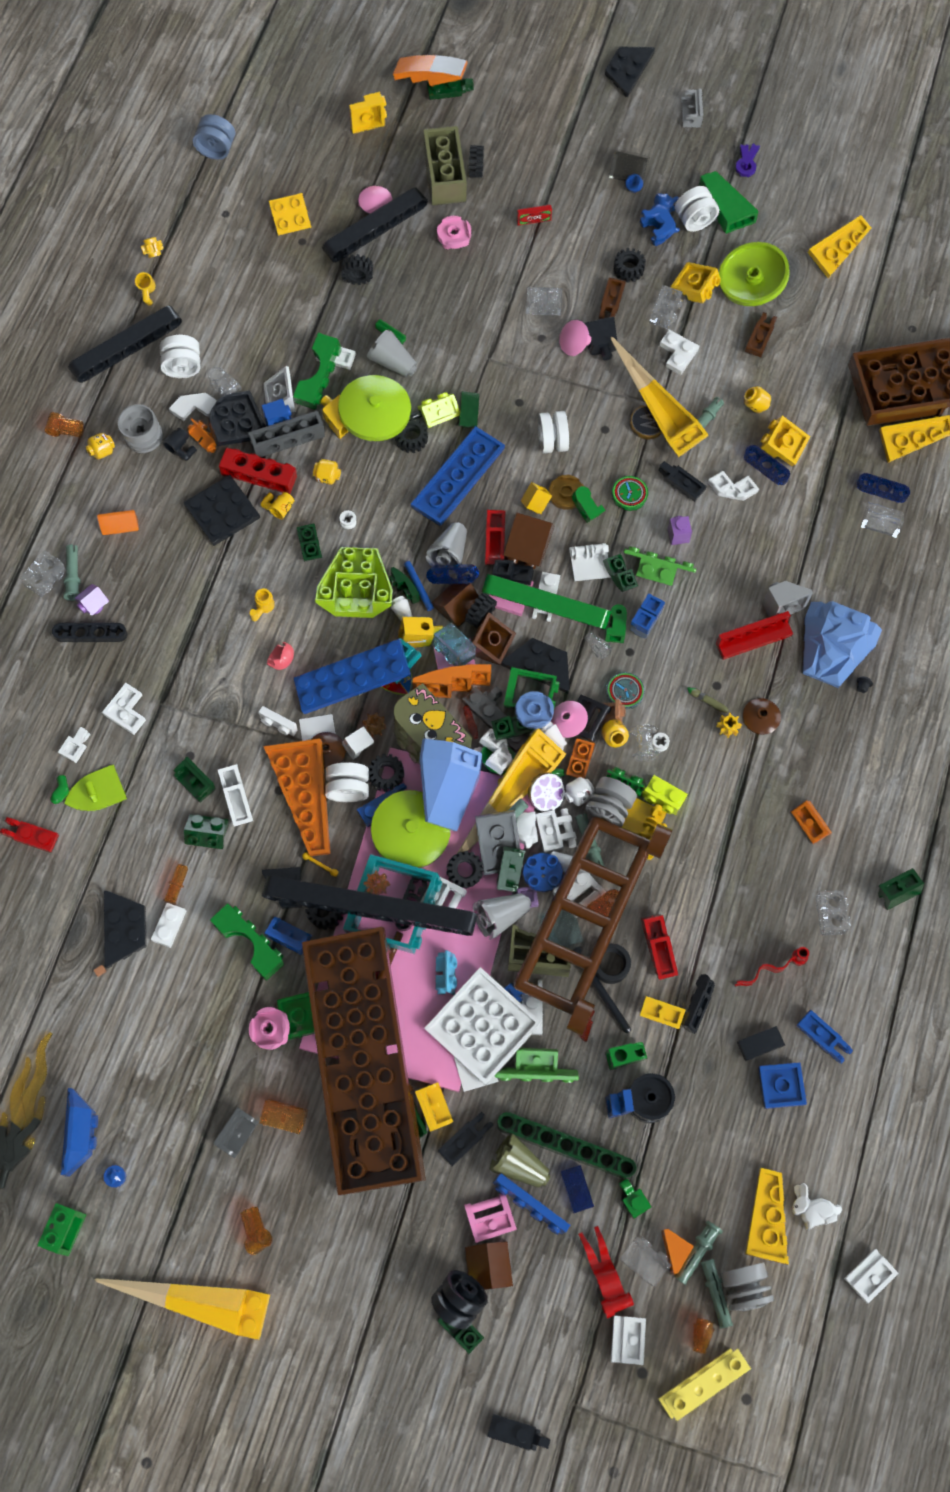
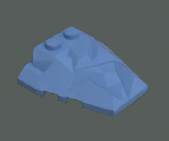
M829 601L826 604L823 602H811L804 618L803 674L839 688L859 663L875 648L882 629L876 623L870 621L871 617L836 602Z

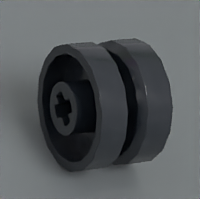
M655 1073L643 1074L629 1088L631 1089L634 1111L630 1113L640 1122L648 1124L657 1123L664 1119L674 1107V1088L669 1080L662 1075ZM648 1095H652L651 1098H654L655 1100L650 1101L648 1099Z
M454 1270L447 1275L442 1285L431 1296V1303L435 1312L442 1320L454 1328L463 1330L469 1328L476 1319L477 1314L486 1306L488 1296L481 1284L465 1272Z

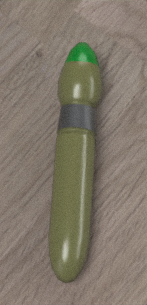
M692 687L687 688L689 694L693 697H698L701 701L723 713L729 712L725 705L700 692V690Z

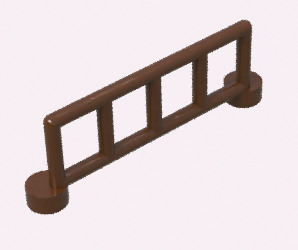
M594 816L590 819L514 981V988L571 1014L572 1016L566 1029L581 1036L583 1035L595 1007V1004L584 1000L648 855L661 858L673 831L672 829L657 824L650 840L600 817ZM598 830L639 847L626 876L586 859ZM580 869L621 887L608 916L567 899ZM561 910L602 927L589 958L548 940ZM542 951L584 969L570 1000L528 982Z

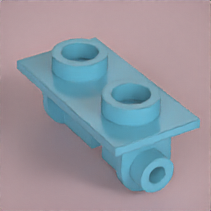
M447 950L445 953H438L436 957V972H443V975H436L435 990L441 995L446 994V992L455 995V989L457 988V979L455 977L457 958L455 954Z

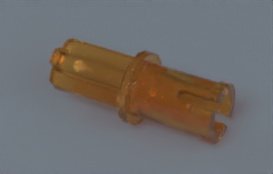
M182 864L176 866L172 880L168 882L170 885L163 901L176 905L180 890L184 888L183 882L188 871L187 866Z

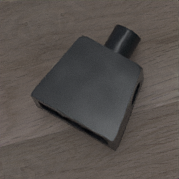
M610 317L584 323L591 337V342L587 345L591 355L601 354L604 361L610 360L613 357L612 352L616 350L611 341V337L617 341L615 318Z

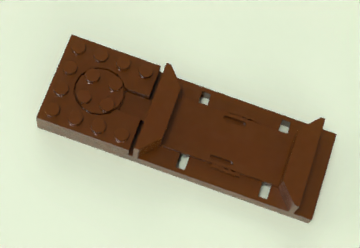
M950 338L852 354L848 367L866 426L931 415L941 417L945 409L950 407Z
M377 927L302 942L338 1196L426 1181L414 1099L410 1093L414 1089L413 1086L409 1085L389 960L392 949L387 945L385 928ZM385 970L386 978L376 980L375 972ZM327 981L328 989L315 990V983ZM397 1045L398 1053L388 1054L387 1046ZM338 1056L339 1064L326 1066L325 1058Z

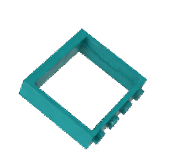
M370 854L357 891L371 893L379 869L382 868L430 882L423 903L435 905L434 898L436 892H439L442 886L438 873ZM349 912L343 930L346 933L361 931L358 929L362 917L351 915ZM414 926L408 944L386 938L387 945L391 948L415 954L416 949H419L421 946V935L426 928Z

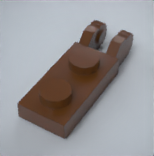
M609 277L598 320L604 319L605 311L611 312L610 317L615 318L626 281Z
M763 312L760 320L757 321L745 349V352L760 358L763 355L777 317L773 316L770 324L765 323L764 321L767 318V313Z

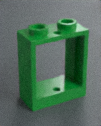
M511 667L504 707L515 709L516 703H513L518 676L551 682L548 697L551 699L555 709L556 701L552 699L553 694L558 693L560 682L556 681L557 676Z
M56 1203L37 1246L56 1254L69 1256L87 1214ZM50 1224H54L53 1229H50Z

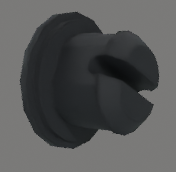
M864 676L857 678V690L859 692L866 693L869 687L873 686L870 678Z

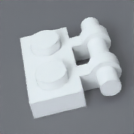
M567 808L560 810L561 817H556L555 810L536 814V822L544 853L562 850L564 848L563 841H568L569 848L577 846L575 841L577 839L576 833L573 832L571 824L573 822L572 816L569 815ZM558 825H564L565 833L560 834Z

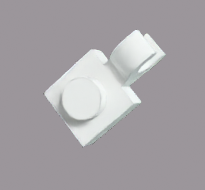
M80 727L74 738L67 737L58 753L77 763L86 749L83 742L89 738L90 733Z

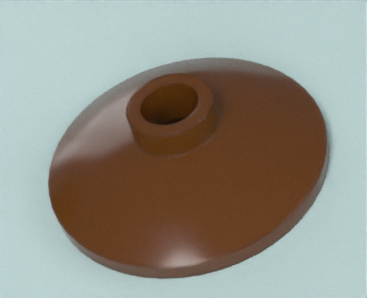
M758 698L750 701L745 706L743 721L746 727L753 733L766 735L778 728L781 722V713L777 705L772 701ZM760 712H765L766 716H761Z
M322 732L311 739H321L322 748L329 746L328 750H323L324 769L332 764L343 761L346 750L342 745L343 740L337 734Z

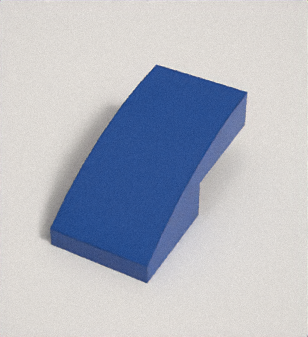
M631 1089L622 1090L619 1093L609 1094L605 1097L608 1118L622 1116L634 1111Z

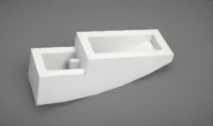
M238 765L219 769L218 773L233 825L238 826L253 821Z

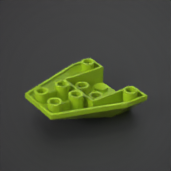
M340 547L317 586L315 603L337 617L374 618L392 605L393 589L378 548Z

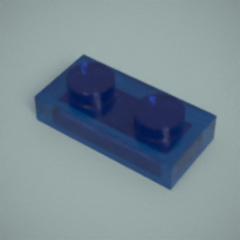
M581 1165L561 1171L560 1173L573 1214L593 1208L594 1204Z

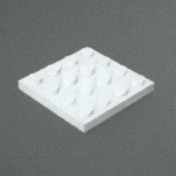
M480 967L425 1027V1030L483 1084L487 1085L542 1022Z

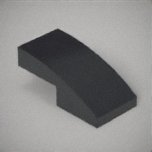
M495 560L492 575L524 585H531L534 569L533 566L514 565L513 560Z
M777 1026L737 1042L745 1061L785 1046Z

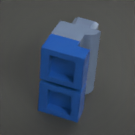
M648 593L631 621L632 627L630 631L646 639L660 617L665 602Z

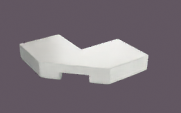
M207 393L180 396L169 408V411L183 421L194 409L209 417L211 409L217 400Z
M724 471L708 479V484L721 497L744 501L759 491V488L749 476L735 484L732 483Z
M490 728L480 739L479 743L493 752L485 764L501 775L513 760L508 751L507 739L496 740L494 731Z

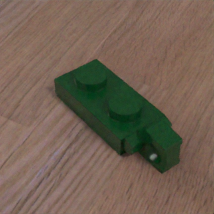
M462 78L461 80L430 86L429 82H427L429 99L460 97L467 91H474L473 78Z

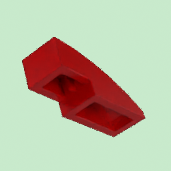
M487 510L485 565H494L495 560H504L506 510Z
M658 914L641 918L647 946L658 980L678 976L670 936L667 934L663 915Z

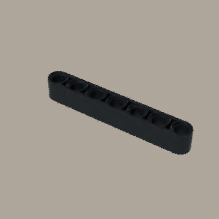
M411 188L328 239L323 244L322 250L334 263L338 262L424 209L428 199L418 188Z
M165 306L72 360L68 365V369L78 382H86L175 330L181 325L182 319L172 306Z

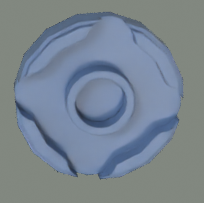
M530 691L523 694L516 703L515 715L518 722L524 727L540 729L551 722L554 715V705L551 699L543 695V693Z

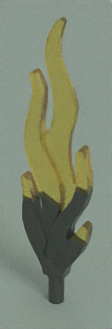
M51 1032L41 1040L37 1048L35 1074L29 1086L25 1089V1083L29 1077L32 1065L31 1059L26 1057L25 1067L12 1088L10 1096L11 1130L8 1136V1115L5 1112L2 1113L0 1123V1188L5 1189L9 1173L13 1172L14 1168L29 1154L36 1141L34 1138H31L24 1144L38 1128L44 1115L46 1097H40L35 1115L34 1105L37 1094L47 1077L45 1049L53 1035Z

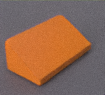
M135 510L97 515L102 535L139 530Z
M805 801L791 811L813 844L832 833L810 801Z

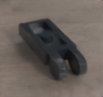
M701 974L696 981L697 989L691 996L690 1005L682 1019L681 1025L688 1032L694 1034L699 1028L710 1002L713 988H715L714 981L706 974Z
M480 1112L471 1122L468 1121L438 1150L451 1167L467 1154L483 1138V1135L494 1126L490 1121L479 1132L473 1127L484 1118L485 1114L483 1112Z

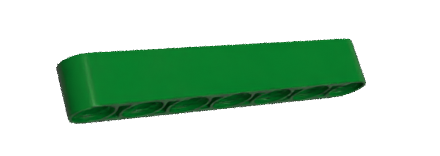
M491 574L486 575L481 591L498 598L605 630L612 612Z

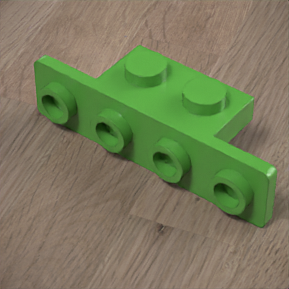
M629 546V549L625 548L623 552L641 558L636 574L638 577L672 586L677 568L696 573L697 568H694V564L690 562L676 563L675 558L665 556V559L658 558L657 553L647 551V554L640 553L639 548Z
M519 1048L516 1051V1068L502 1067L495 1074V1078L503 1081L518 1078L521 1081L540 1079L543 1082L561 1080L565 1083H571L574 1080H579L578 1070L557 1069L558 1049Z

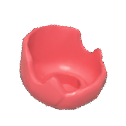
M283 642L285 646L277 645L267 660V665L276 670H283L291 664L294 658V649L286 642Z

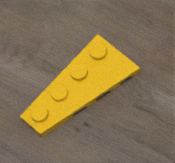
M860 215L811 247L807 253L829 279L868 234L871 227Z
M950 415L881 427L879 432L887 462L894 461L950 436Z
M764 1168L759 1169L745 1255L789 1265L781 1172Z

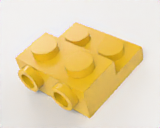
M380 92L365 95L363 102L349 105L353 134L385 126L387 114L384 107L386 106V100L384 96H381Z
M687 262L671 285V291L687 295L689 301L704 303L706 299L711 298L713 288L718 287L721 279L718 269Z
M784 416L777 420L773 419L768 426L770 429L769 433H766L760 441L763 443L761 449L773 458H781L792 467L796 465L810 436Z

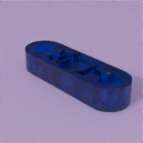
M750 445L746 448L744 453L746 462L778 485H784L788 482L790 477L788 468L756 445ZM769 462L771 463L772 467L765 468L763 467L762 463Z
M869 473L861 474L857 481V488L860 491L894 502L903 503L910 495L908 486ZM879 485H886L888 491H881ZM899 491L903 492V496L899 495Z
M473 564L434 565L427 571L426 576L429 582L433 584L472 583L479 577V570ZM449 570L455 571L457 577H450ZM467 571H469V573H472L473 576H470V574H464V573H466ZM433 572H435L436 574H442V573H443V575H440L439 577H437L436 575L433 574Z

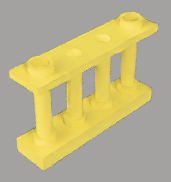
M729 1348L662 1395L658 1400L670 1419L675 1418L678 1421L751 1368L739 1349L732 1351Z

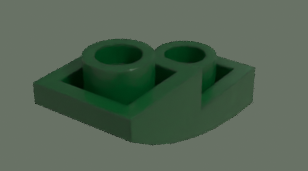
M461 391L458 427H477L479 393Z
M315 523L297 527L304 562L322 558Z
M621 554L603 560L611 579L621 592L638 587L632 569L627 570Z
M391 567V575L389 576L391 585L396 586L398 592L403 590L407 599L410 598L412 604L419 602V593L414 584L400 570Z
M507 716L491 721L496 740L523 736L533 733L535 730L524 727L518 722L516 716L512 718Z
M440 1317L436 1319L468 1354L484 1339L472 1324L469 1328L462 1330L447 1324Z

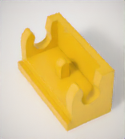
M645 996L640 1016L680 1029L685 1009Z
M439 1082L415 1091L430 1132L453 1122Z

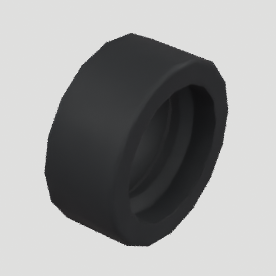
M609 943L605 953L615 952L619 954L623 960V969L616 975H608L601 970L599 965L595 975L604 983L615 984L626 978L631 968V958L624 947Z

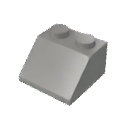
M788 581L775 582L768 587L762 605L769 617L789 611L791 615L806 608L813 592L811 589Z

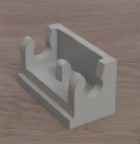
M702 89L686 90L685 95L692 96L682 97L681 99L683 127H701L703 119Z

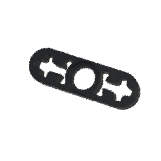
M412 877L403 899L414 898L417 902H420L428 888L427 881L421 880L423 887H419L417 894L420 897L414 894L415 884L413 883H418L421 879ZM395 923L396 928L400 931H408L412 927L410 925L401 926V924Z

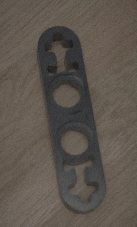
M58 623L52 628V634L58 642H122L128 635L125 626L121 623ZM63 629L65 632L62 633V636H59L58 633ZM78 629L85 630V634L83 636L79 637L75 635ZM97 629L104 630V634L102 636L98 637L94 635ZM118 629H120L121 632L119 633V636H116L115 633L118 631Z

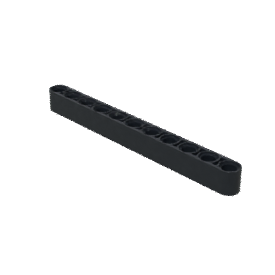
M267 876L262 892V897L272 901L344 914L350 912L351 915L465 936L473 935L477 919L476 913L467 910L275 876Z

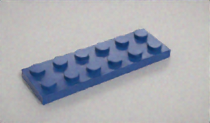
M475 426L411 503V508L441 527L502 453L505 445Z
M400 639L294 677L293 679L302 712L307 714L411 676L402 642Z

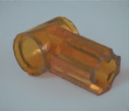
M52 412L48 416L44 431L54 437H58L61 434L80 437L83 434L84 423L83 421L65 418L59 413Z
M251 1207L242 1211L240 1215L247 1236L244 1241V1247L249 1254L257 1255L271 1245L272 1235L264 1228L258 1207Z

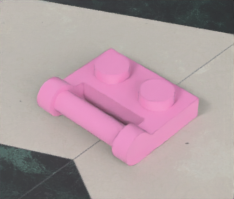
M501 1193L497 1197L473 1205L470 1203L464 1205L475 1243L517 1230L507 1197ZM502 1204L503 1211L475 1219L474 1213Z

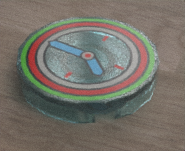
M626 672L614 675L609 680L606 689L609 702L615 703V699H620L621 703L625 705V709L636 708L641 703L645 691L642 680L636 675Z

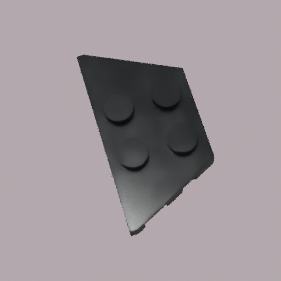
M619 47L605 69V76L612 80L617 88L620 87L624 91L625 97L628 98L654 55L655 48Z
M531 638L501 662V666L510 670L513 667L557 676L556 681L560 682L558 690L569 693L568 656L566 651ZM536 680L548 686L551 684V682Z
M104 891L105 968H110L116 962L130 957L132 953L147 947L146 907L112 892Z

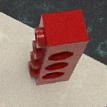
M226 448L219 464L220 472L223 476L231 475L233 479L282 493L290 494L297 478L296 467H293L291 464H282L271 458H261L256 454H247L235 448Z

